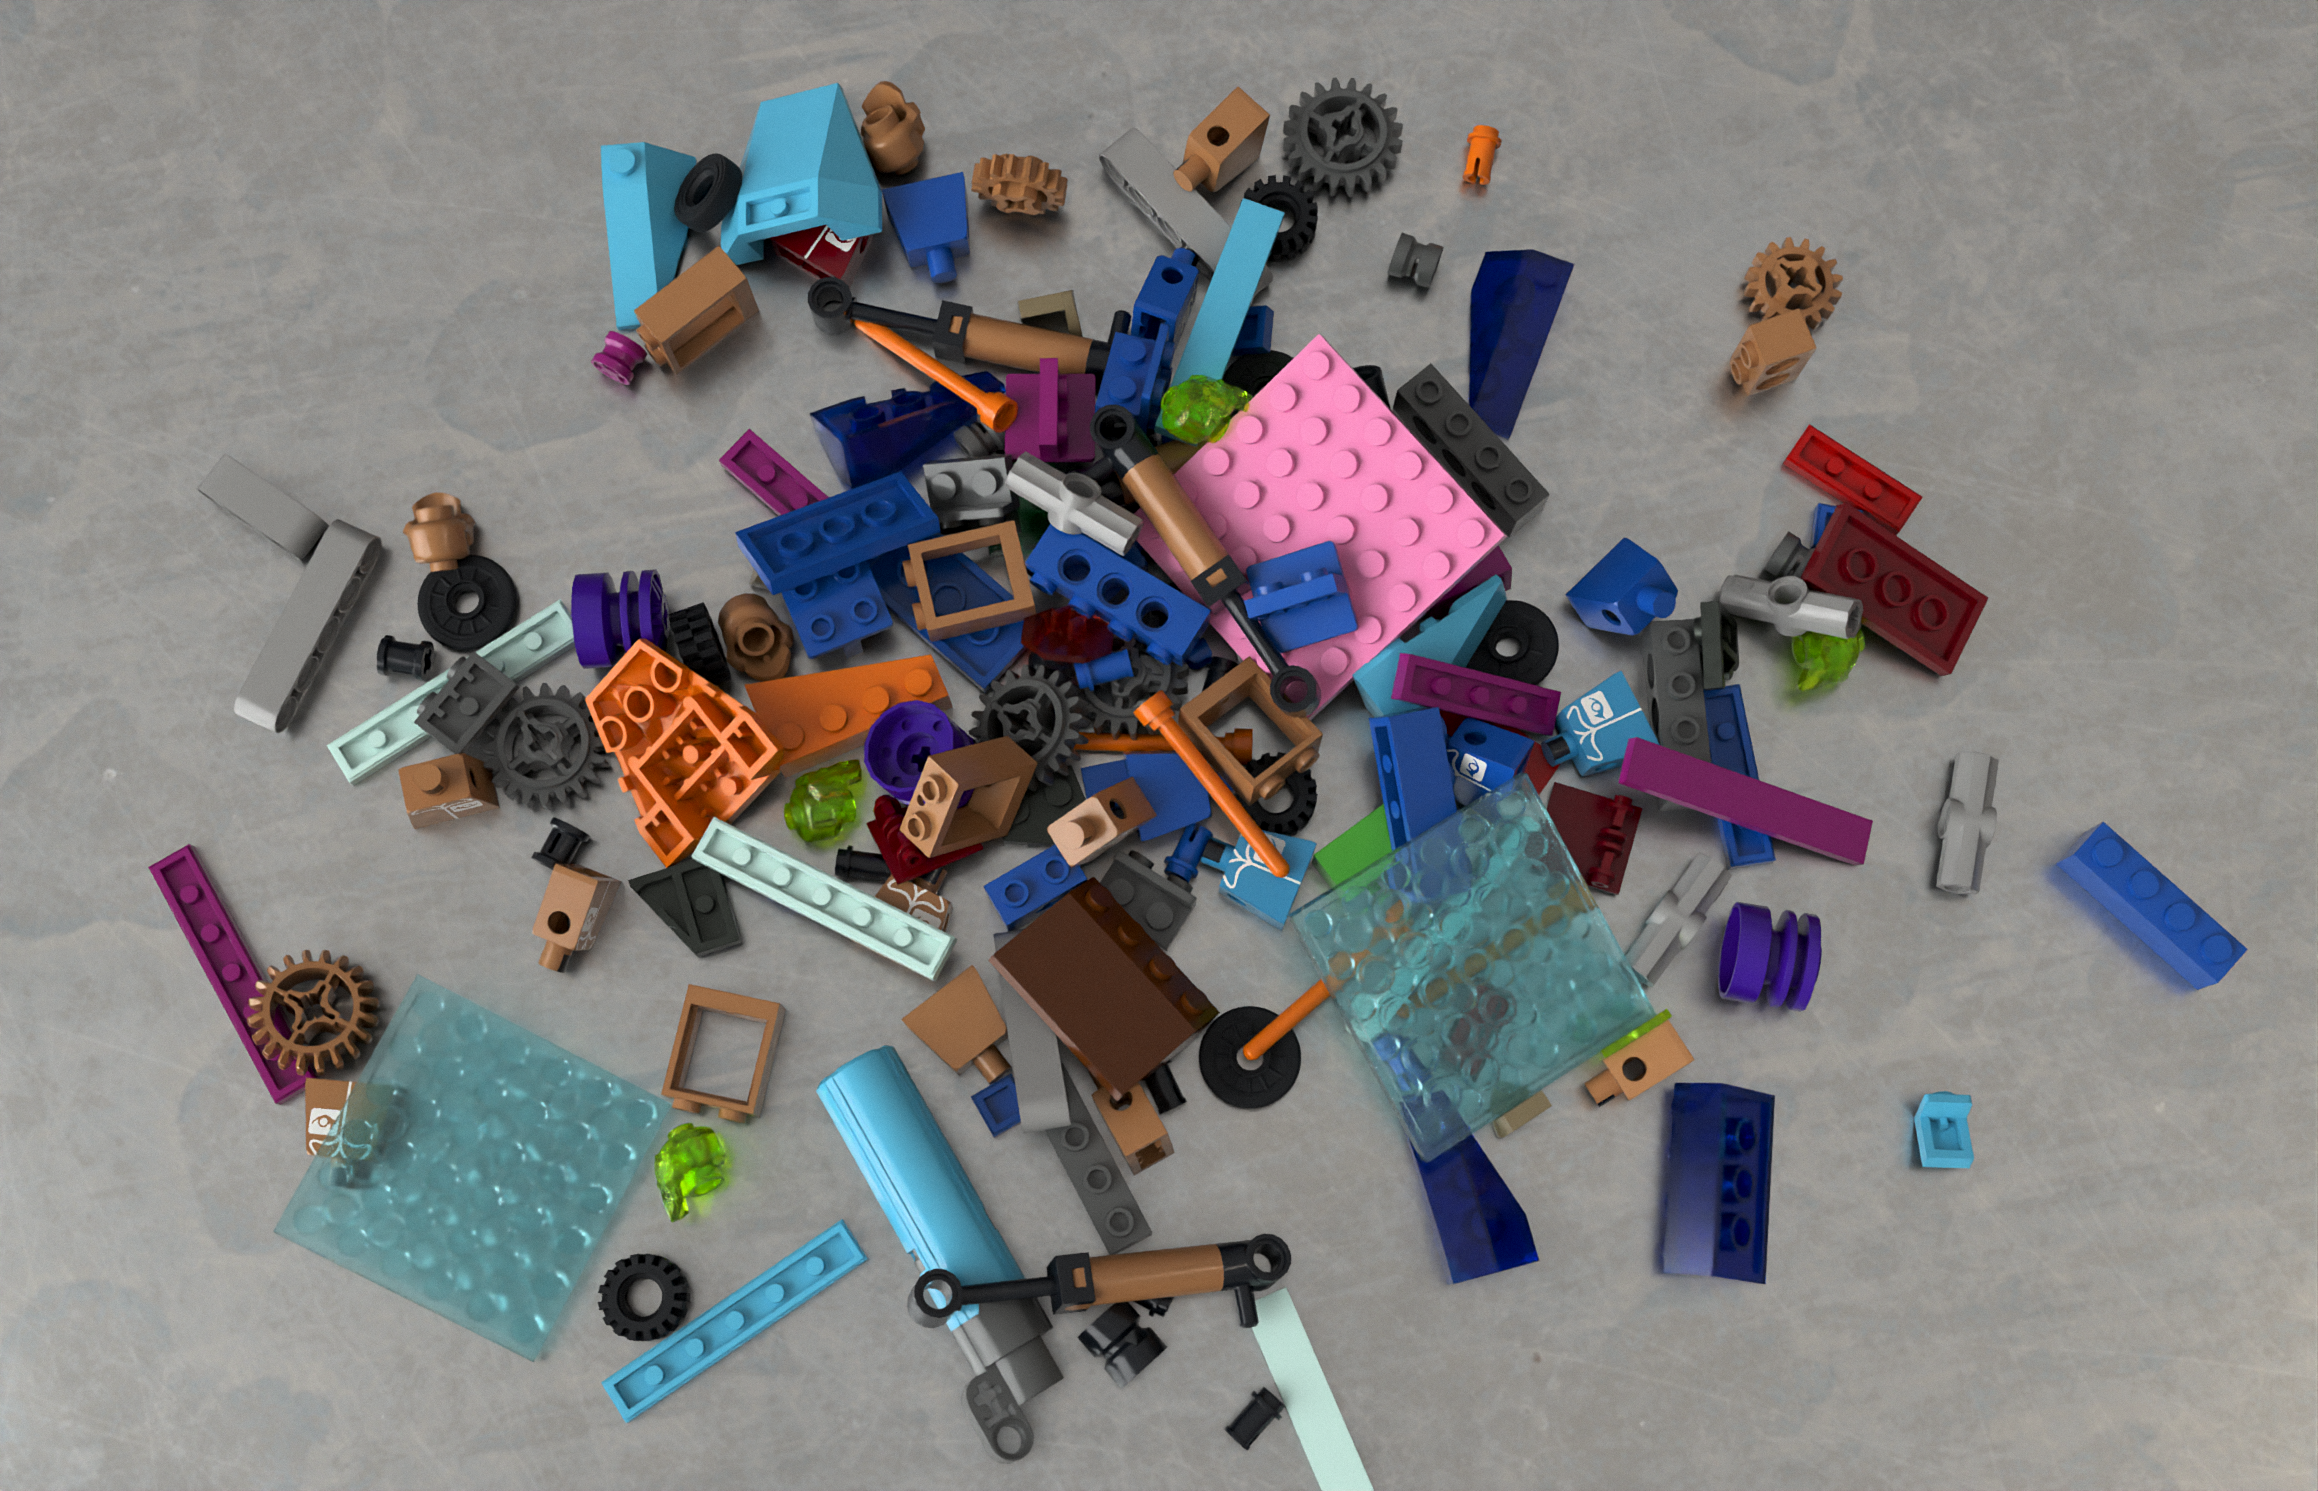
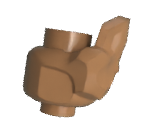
M881 81L872 88L862 104V109L867 117L862 122L861 135L864 138L863 143L868 157L874 167L880 172L889 173L895 171L897 175H901L911 171L918 164L917 158L924 147L922 135L925 127L918 106L914 102L906 103L902 91L896 85L888 81Z
M440 492L429 494L412 506L415 519L405 525L403 533L409 539L416 563L430 564L431 572L458 569L457 560L466 558L470 554L469 546L474 543L473 529L476 522L469 514L461 513V501L458 498Z
M749 593L734 596L724 604L718 618V624L727 646V662L734 669L741 672L746 671L748 676L759 681L782 679L790 664L791 652L789 648L793 644L792 628L779 619L773 609L769 607L765 598Z

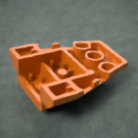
M646 638L638 639L585 698L606 753L615 752L623 771L624 777L617 779L622 792L631 791L641 817L634 819L637 829L666 868L676 865L695 851L713 817L731 825L781 771L778 764L783 759L784 748L754 711L689 669V667Z

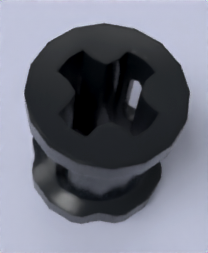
M385 635L381 639L377 651V671L380 675L388 676L391 672L414 675L418 681L425 682L428 680L434 663V646L431 641L424 640L420 644L396 641L395 637L391 635Z
M555 817L550 822L553 828L540 852H534L531 857L551 870L554 869L555 863L570 864L581 843L587 842L590 838V835Z

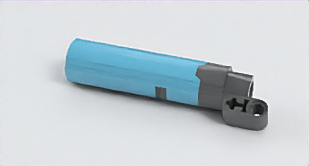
M884 1045L876 1050L872 1049L842 1065L819 1083L816 1090L817 1094L907 1254H911L920 1277L927 1271L944 1269L953 1273L960 1281L961 1286L1026 1279L1000 1232L995 1228L985 1212L986 1208L893 1046ZM931 1288L927 1289L938 1309L946 1307V1299L941 1291ZM1037 1297L962 1305L961 1311H956L951 1319L946 1322L976 1375L964 1387L961 1395V1404L990 1457L1001 1464H1011L1024 1458L1030 1452L1034 1440L1032 1428L1019 1405L1064 1379L1041 1338L1042 1335L1054 1327ZM978 1385L984 1391L991 1388L995 1391L996 1397L991 1400V1405L997 1415L1004 1409L1009 1414L1008 1417L1000 1419L990 1428L985 1423V1421L994 1417L989 1406L986 1404L978 1406L974 1401V1398L979 1394ZM1003 1427H1011L1020 1434L1021 1446L1014 1454L1002 1451L998 1445L997 1435Z

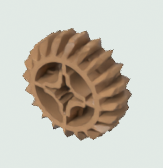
M305 949L301 955L302 963L295 965L293 958L290 955H286L283 958L286 970L280 972L273 965L267 968V972L273 980L271 983L257 980L255 988L264 997L249 998V1007L258 1011V1013L247 1017V1023L249 1027L260 1028L252 1035V1039L256 1045L268 1043L262 1051L263 1056L267 1060L280 1054L277 1063L280 1069L286 1070L294 1060H297L296 1071L298 1075L303 1076L306 1074L309 1063H314L318 1075H324L326 1072L324 1062L332 1060L337 1070L343 1069L344 1062L341 1057L343 1053L347 1052L354 1059L359 1058L361 1055L359 1049L354 1044L355 1041L362 1044L371 1043V1034L362 1028L378 1026V1017L367 1012L379 1008V1001L376 997L368 996L375 989L371 980L359 982L364 975V970L361 966L353 967L347 971L349 966L347 956H340L332 965L329 950H323L319 961H313L310 950ZM320 979L317 985L307 992H298L291 989L304 981ZM338 985L344 988L353 999V1012L350 1021L343 1019L340 1012L332 1008L336 998L334 992ZM278 1003L285 1006L287 1011L296 1017L291 1027L293 1033L289 1040L285 1039L275 1028V1012ZM319 1004L324 1015L318 1019L314 1015V1020H307L304 1010L309 1006L314 1010V1005ZM328 1032L337 1036L333 1040L321 1045L303 1046L304 1043L309 1044L310 1040L319 1033Z

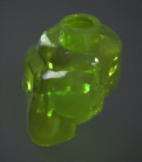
M1191 375L1188 380L1180 383L1178 386L1170 387L1161 400L1163 427L1170 434L1188 444H1198L1203 440L1214 444L1227 431L1230 423V414L1233 410L1238 409L1247 412L1250 405L1248 402L1253 396L1240 387L1225 383L1222 379H1215L1204 375Z
M1859 629L1855 638L1849 637L1848 639L1812 631L1792 637L1794 659L1797 665L1803 669L1796 684L1799 693L1813 691L1834 682L1843 683L1849 678L1850 671L1858 662L1859 652H1862L1864 649V636L1861 629Z
M858 759L841 761L829 767H821L817 771L805 773L796 779L795 788L790 796V802L784 805V819L787 827L790 830H795L803 841L812 843L835 838L841 833L843 825L854 823L856 806L848 786L861 781L862 769L860 761Z
M692 1123L677 1126L668 1133V1141L662 1146L660 1152L655 1155L656 1186L660 1190L663 1207L672 1223L682 1220L689 1213L686 1202L687 1197H699L717 1189L725 1180L720 1169L725 1164L726 1153L717 1134L710 1127H694Z

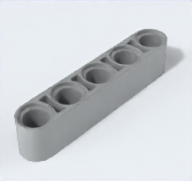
M1131 128L1099 155L1103 168L1177 248L1188 249L1197 255L1198 263L1196 268L1211 282L1232 227L1195 188L1191 192L1184 190L1174 178L1173 172L1176 168L1139 130ZM1267 265L1255 295L1273 281V275Z
M339 519L329 525L236 698L234 706L236 715L275 733H281L288 727L379 557L382 547L380 537Z
M1024 929L994 934L996 952ZM999 973L1023 1133L1071 1125L1058 1036Z

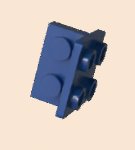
M1160 324L1156 341L1115 332L1095 404V413L1106 405L1117 404L1125 407L1133 415L1147 437L1149 430L1155 429V424L1163 406L1161 404L1163 394L1168 393L1173 371L1171 365L1176 343L1168 341L1170 325Z
M1327 541L1247 567L1246 573L1254 597L1244 600L1249 619L1261 622V626L1281 654L1358 630V622L1334 542Z
M867 560L844 568L835 574L826 575L797 586L795 589L781 592L809 659H815L840 648L843 649L846 659L863 653L862 639L885 631L893 626L892 618Z

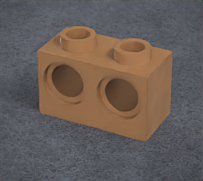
M1800 308L1749 325L1730 360L1732 376L1737 384H1743L1747 396L1796 380L1817 349Z

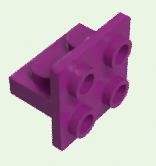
M1040 358V374H1008L1006 376V395L1018 404L1017 417L1013 424L1005 430V454H1011L1013 462H1016L1018 457L1025 451L1043 462H1093L1095 460V441L1090 433V422L1095 414L1096 378L1094 374H1060L1058 358Z

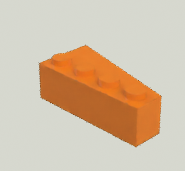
M931 654L744 685L756 714L784 748L783 759L779 762L778 766L781 768L785 778L863 746L869 730L883 712L898 703L919 700L934 704L942 712L953 708L949 694Z

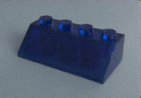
M1675 1083L1674 1098L1671 1103V1115L1673 1118L1671 1146L1668 1151L1670 1164L1669 1188L1665 1200L1667 1223L1666 1240L1663 1244L1664 1273L1693 1278L1766 1284L1775 1095L1725 1083Z

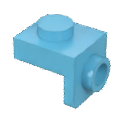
M1940 1091L1923 1096L1914 1117L1922 1167H1971L1974 1155L1967 1123V1116L1972 1107L1970 1095H1957L1948 1091Z

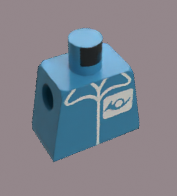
M1622 671L1613 674L1561 710L1556 716L1555 727L1559 734L1541 742L1542 752L1552 767L1572 759L1582 776L1622 767L1628 739L1638 737L1660 745Z
M1262 830L1290 866L1289 874L1286 877L1278 878L1272 874L1242 834H1240L1236 846L1210 837L1200 862L1225 872L1219 885V893L1274 928L1282 931L1317 843Z

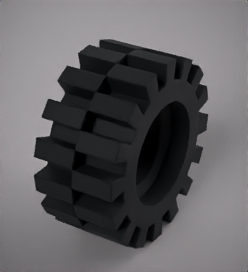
M1276 175L1268 176L1267 184H1264L1259 179L1254 182V190L1248 188L1244 193L1245 199L1268 207L1275 205L1287 207L1295 217V222L1290 229L1278 232L1270 255H1273V262H1280L1281 255H1286L1288 261L1295 259L1296 251H1299L1302 255L1307 250L1308 242L1312 243L1318 220L1317 202L1313 203L1314 195L1309 189L1304 192V183L1299 180L1295 186L1291 185V177L1283 175V182H1276Z
M704 602L668 614L670 627L683 664L714 685L731 680L730 670L722 645Z
M1278 752L1277 756H1270V753L1262 754L1261 759L1255 760L1254 758L1248 762L1246 770L1253 778H1256L1286 753ZM1310 769L1303 773H1299L1296 770L1284 779L1293 792V802L1283 812H1269L1260 805L1258 800L1251 806H1248L1236 792L1234 793V796L1261 830L1288 836L1295 835L1297 830L1303 829L1308 824L1310 817L1313 815L1318 795L1316 794L1317 784L1315 779L1311 777Z
M652 1254L630 1255V1258L621 1259L616 1262V1267L613 1270H608L604 1275L607 1279L604 1285H600L598 1293L602 1294V1301L598 1302L599 1310L604 1312L605 1317L602 1319L605 1324L610 1325L614 1329L613 1332L618 1336H624L628 1340L633 1341L661 1339L667 1336L668 1332L674 1331L679 1326L678 1322L680 1319L685 1318L688 1311L685 1309L687 1301L690 1302V1293H687L686 1286L689 1284L686 1277L681 1275V1269L676 1264H672L667 1258ZM648 1278L659 1285L662 1292V1301L657 1311L649 1316L641 1317L634 1314L628 1307L627 1293L634 1282Z

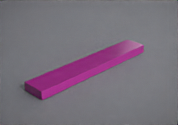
M1638 737L1628 739L1619 784L1852 865L1864 864L1873 823L1872 820Z
M188 844L149 866L150 872L275 1104L282 1105L304 1092L306 1077L320 1079L313 1064L309 1063L308 1070L303 1076L297 1074V1060H294L289 1068L282 1070L277 1064L280 1054L267 1060L263 1056L262 1051L268 1043L256 1045L252 1039V1035L260 1028L249 1027L247 1023V1017L258 1013V1011L249 1007L248 1000L252 997H264V995L256 990L255 983L257 980L268 981L195 846ZM278 1003L275 1012V1028L285 1039L289 1040L293 1033L292 1025L283 1008Z

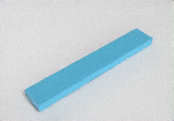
M1243 198L1155 424V433L1197 447L1283 222L1285 212Z
M841 1219L602 1381L601 1384L624 1421L630 1423L868 1261L869 1258L845 1221Z

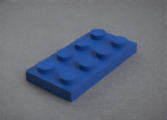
M900 471L735 532L738 547L771 594L776 595L795 589L797 586L823 576L835 574L844 568L868 559L877 558L884 553L905 545L917 543L941 531L937 515Z
M937 533L932 536L926 537L921 541L943 537V535L941 533ZM908 545L884 553L877 558L868 559L867 562L886 607L984 693L992 687V680L997 681L1046 628L1045 623L1037 617L931 642L927 629L918 630L912 604L920 602L917 586L908 588L902 561L911 559ZM963 552L924 561L936 617L1014 599L1013 595Z

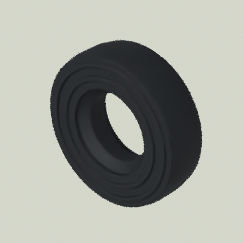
M717 153L710 154L700 160L690 170L679 188L674 206L675 215L678 220L697 232H706L718 225L729 213L738 197L742 185V172L740 168L727 157Z

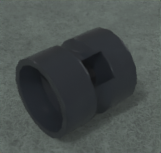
M1129 1302L1114 1303L1077 1337L1095 1358L1104 1357L1106 1359L1104 1369L1121 1389L1167 1348L1150 1327L1141 1328L1139 1326L1141 1316Z

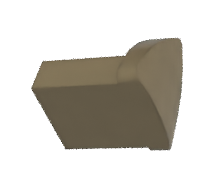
M1074 290L1019 300L1017 302L1021 319L1064 311L1068 333L1083 337Z
M1496 1080L1491 1084L1489 1095L1490 1119L1496 1136L1500 1139L1514 1132L1552 1106L1542 1090L1533 1094L1519 1085L1502 1080Z

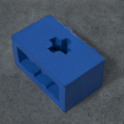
M1055 844L983 887L1007 931H1013L1040 917L1065 895L1088 879L1080 865L1071 867L1066 862Z

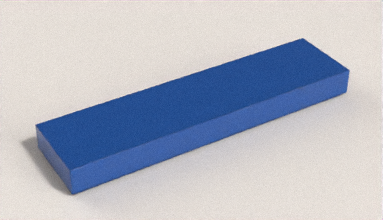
M1740 684L1729 685L1724 689H1703L1711 763L1759 780ZM1717 818L1728 870L1769 864L1776 861L1771 836Z

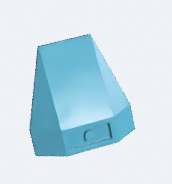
M839 83L761 102L740 165L742 185L736 202L721 224V248L735 265L764 259V239L822 225H827L842 241L882 232V191L842 86Z

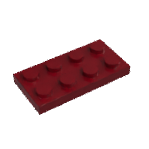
M1848 503L1837 505L1800 577L1810 590L1861 600L1864 610L1861 618L1863 625L1940 676L1952 674L1989 599Z

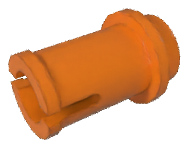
M1478 125L1473 128V132L1468 134L1467 142L1470 144V149L1463 173L1465 181L1476 184L1478 176L1480 177V185L1490 183L1495 150L1501 146L1502 142L1498 137L1499 131L1486 125Z

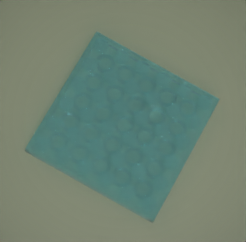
M1527 773L1517 774L1287 915L1288 920L1420 1159L1427 1163L1656 1016L1652 1005Z
M417 974L273 1232L534 1362L672 1104Z

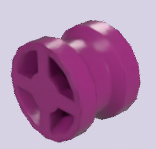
M609 331L604 339L606 346L602 352L594 355L591 363L609 378L624 385H629L634 378V367L636 364L644 361L647 352L630 338L615 331Z

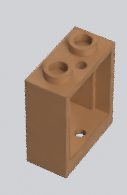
M717 246L634 310L641 325L636 329V332L644 341L645 349L660 367L667 363L676 375L759 312L747 277L720 246Z
M1014 520L908 544L911 559L902 561L908 588L917 586L920 602L912 604L918 630L927 629L931 642L1037 618ZM1001 544L1014 599L936 617L924 561Z
M1250 656L1181 707L1178 718V725L1191 742L1248 806H1251L1261 797L1264 800L1272 798L1284 786V779L1296 770L1299 773L1308 770L1320 756L1318 751L1323 733L1306 716L1303 718H1293L1279 709L1270 695L1271 679ZM1284 693L1286 702L1293 703ZM1248 696L1296 746L1256 778L1251 776L1207 728Z
M1009 736L930 755L927 758L899 830L928 858L1006 836L1038 763ZM974 789L968 805L957 809L963 792Z
M689 984L661 1095L674 1099L672 1108L700 1114L701 1106L719 1109L718 1118L743 1124L746 1122L747 1115L760 1118L786 1008L776 1002ZM703 1010L766 1024L747 1102L684 1088Z

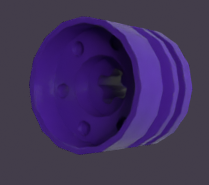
M657 569L643 570L639 582L634 571L623 572L620 592H616L609 572L575 575L571 595V616L576 653L583 669L614 667L618 662L620 646H624L626 653L638 639L646 638L666 652L670 628L668 619L669 609Z
M919 700L902 702L883 712L871 726L864 743V763L871 778L908 807L928 756L977 743L934 704ZM974 789L963 792L957 809L967 803Z
M1736 902L1728 916L1720 952L1718 987L1721 998L1752 1004L1756 1002L1765 984L1767 1001L1770 1007L1778 1008L1786 1000V1006L1789 1010L1799 1012L1805 1010L1811 999L1821 965L1822 948L1819 917L1815 914L1804 913L1797 922V916L1794 911L1785 910L1782 912L1775 929H1773L1771 911L1767 906Z

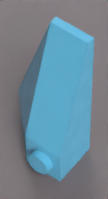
M646 142L601 146L602 188L616 326L618 330L637 329L641 326L634 310L676 279L675 273L681 252L685 250L688 240L687 232L689 227L678 220L675 215L674 206L682 182L690 170L697 164L696 157Z
M1497 574L1457 599L1451 606L1448 616L1442 620H1435L1432 616L1420 623V632L1417 636L1406 643L1400 638L1396 639L1352 675L1364 705L1373 717L1417 708H1428L1391 699L1400 653L1413 654L1466 667L1507 600L1503 581Z

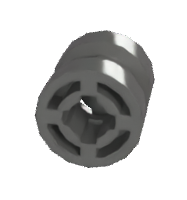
M1402 232L1387 274L1398 278L1409 276L1414 278L1416 284L1429 288L1444 247L1434 243L1423 245L1418 243L1414 236Z
M977 415V421L972 425H963L953 433L955 441L967 458L991 456L997 450H1005V431L1001 433L995 432L981 422L980 415Z
M1788 531L1764 569L1775 576H1796L1800 578L1815 548H1806L1801 544L1799 537ZM1800 555L1803 556L1795 571L1792 570Z

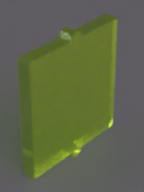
M1665 1009L1597 1052L1596 1055L1600 1061L1604 1060L1668 1020L1672 1015L1668 1009Z

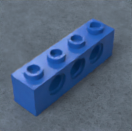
M1050 523L1025 562L1027 574L1031 576L1029 582L1037 589L1051 596L1055 591L1070 600L1068 605L1074 611L1089 619L1093 615L1098 616L1109 623L1107 629L1114 635L1127 642H1130L1132 638L1148 646L1146 652L1151 657L1165 665H1170L1173 661L1182 667L1210 624V609L1082 533L1077 535L1067 534L1056 529ZM1073 565H1083L1090 571L1088 576L1081 581L1069 580L1065 576V572ZM1111 588H1122L1129 594L1126 601L1118 605L1106 602L1103 597ZM1150 611H1160L1168 618L1167 622L1159 628L1146 626L1142 619Z

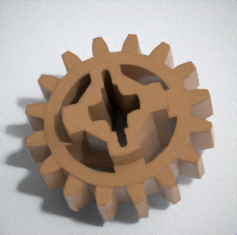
M1007 153L1000 156L993 154L992 160L982 157L980 158V163H975L971 190L972 192L979 193L978 198L980 200H991V206H996L998 210L1008 214L1011 212H1021L1030 215L1046 214V209L1056 212L1059 206H1064L1068 179L1061 176V170L1048 169L1049 163L1043 162V160L1031 155L1017 157L1014 154Z
M1786 237L1781 249L1777 244L1771 242L1768 244L1765 254L1758 252L1752 261L1754 267H1749L1744 278L1751 282L1746 286L1744 296L1755 297L1749 308L1750 312L1762 310L1765 313L1761 320L1763 321L1800 308L1805 322L1813 330L1821 323V317L1828 320L1835 310L1833 305H1836L1842 296V292L1835 288H1838L1843 277L1842 275L1831 274L1837 264L1836 259L1824 261L1821 258L1826 248L1821 246L1815 252L1809 250V239H1804L1800 247H1794L1791 237ZM1794 283L1797 286L1793 289L1789 285ZM1767 288L1770 289L1771 296L1769 295Z

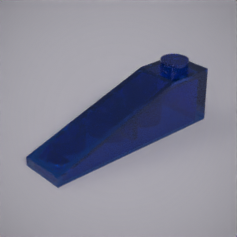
M1534 249L1485 252L1470 292L1471 329L1469 334L1470 372L1468 404L1496 435L1510 439L1574 267L1573 263Z
M988 371L962 376L986 393L1006 392L1004 383ZM935 381L930 385V391H906V388L891 390V399L869 404L866 403L865 396L852 398L811 412L810 417L837 476L851 489L899 472L976 415L977 408Z
M1438 1090L1397 1101L1447 1285L1539 1261L1526 1213L1444 1091Z

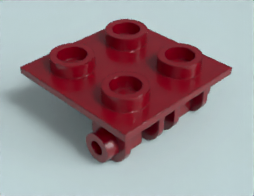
M1554 782L1530 869L1566 880L1571 878L1576 883L1619 895L1643 808L1632 805L1633 800L1626 796L1615 795L1614 799H1610Z
M882 795L876 799L873 809L875 820L866 823L897 885L983 850V846L979 843L928 858L899 830L908 807L901 808L899 801L889 795Z

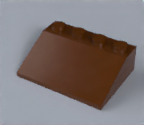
M1095 877L1090 878L1065 895L988 960L1116 1101L1187 1047L1220 1013L1208 1000L1207 996L1177 967L1174 960L1164 953L1144 931L1143 927L1113 898L1111 892L1103 887Z

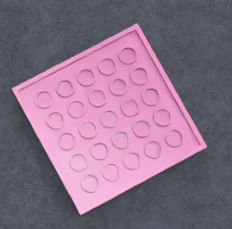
M1320 334L1174 474L1248 582L1246 573L1248 566L1327 541L1335 543L1359 628L1357 631L1281 654L1289 666L1295 665L1308 670L1319 684L1321 700L1318 708L1312 714L1306 716L1309 720L1313 719L1354 680L1352 675L1365 663L1370 662L1388 645L1403 635L1508 537ZM1139 508L1134 515L1143 519L1142 523L1144 525L1136 539L1137 542L1184 595L1209 609L1145 513ZM1252 590L1241 596L1243 600L1254 598ZM1225 607L1217 614L1211 611L1209 623L1243 661L1250 656L1272 680L1274 676L1228 609ZM1294 681L1286 687L1284 693L1293 703H1298L1306 697L1308 687L1305 682Z

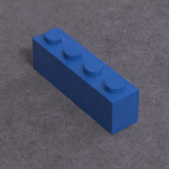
M1439 707L1417 708L1369 718L1400 900L1424 902L1471 891L1469 882L1471 865L1467 855L1464 853L1461 837L1463 819L1459 809L1456 807L1453 791L1455 773L1452 765L1448 762L1445 745L1447 727L1444 719L1440 716Z
M2101 822L2085 831L2056 863L2057 866L2197 990L2219 983L2248 950L2105 822Z

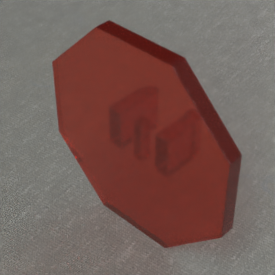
M1066 605L1061 608H1050L1024 618L1021 644L1044 660L1084 664L1112 653L1113 633L1107 629L1108 623L1096 615L1089 619L1085 615H1080L1076 611L1071 610V607Z

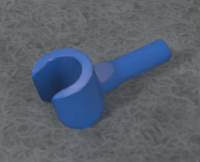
M1168 618L1162 619L1159 622V626L1162 627ZM1204 638L1199 639L1186 660L1190 669H1200L1205 664L1211 663L1212 651Z

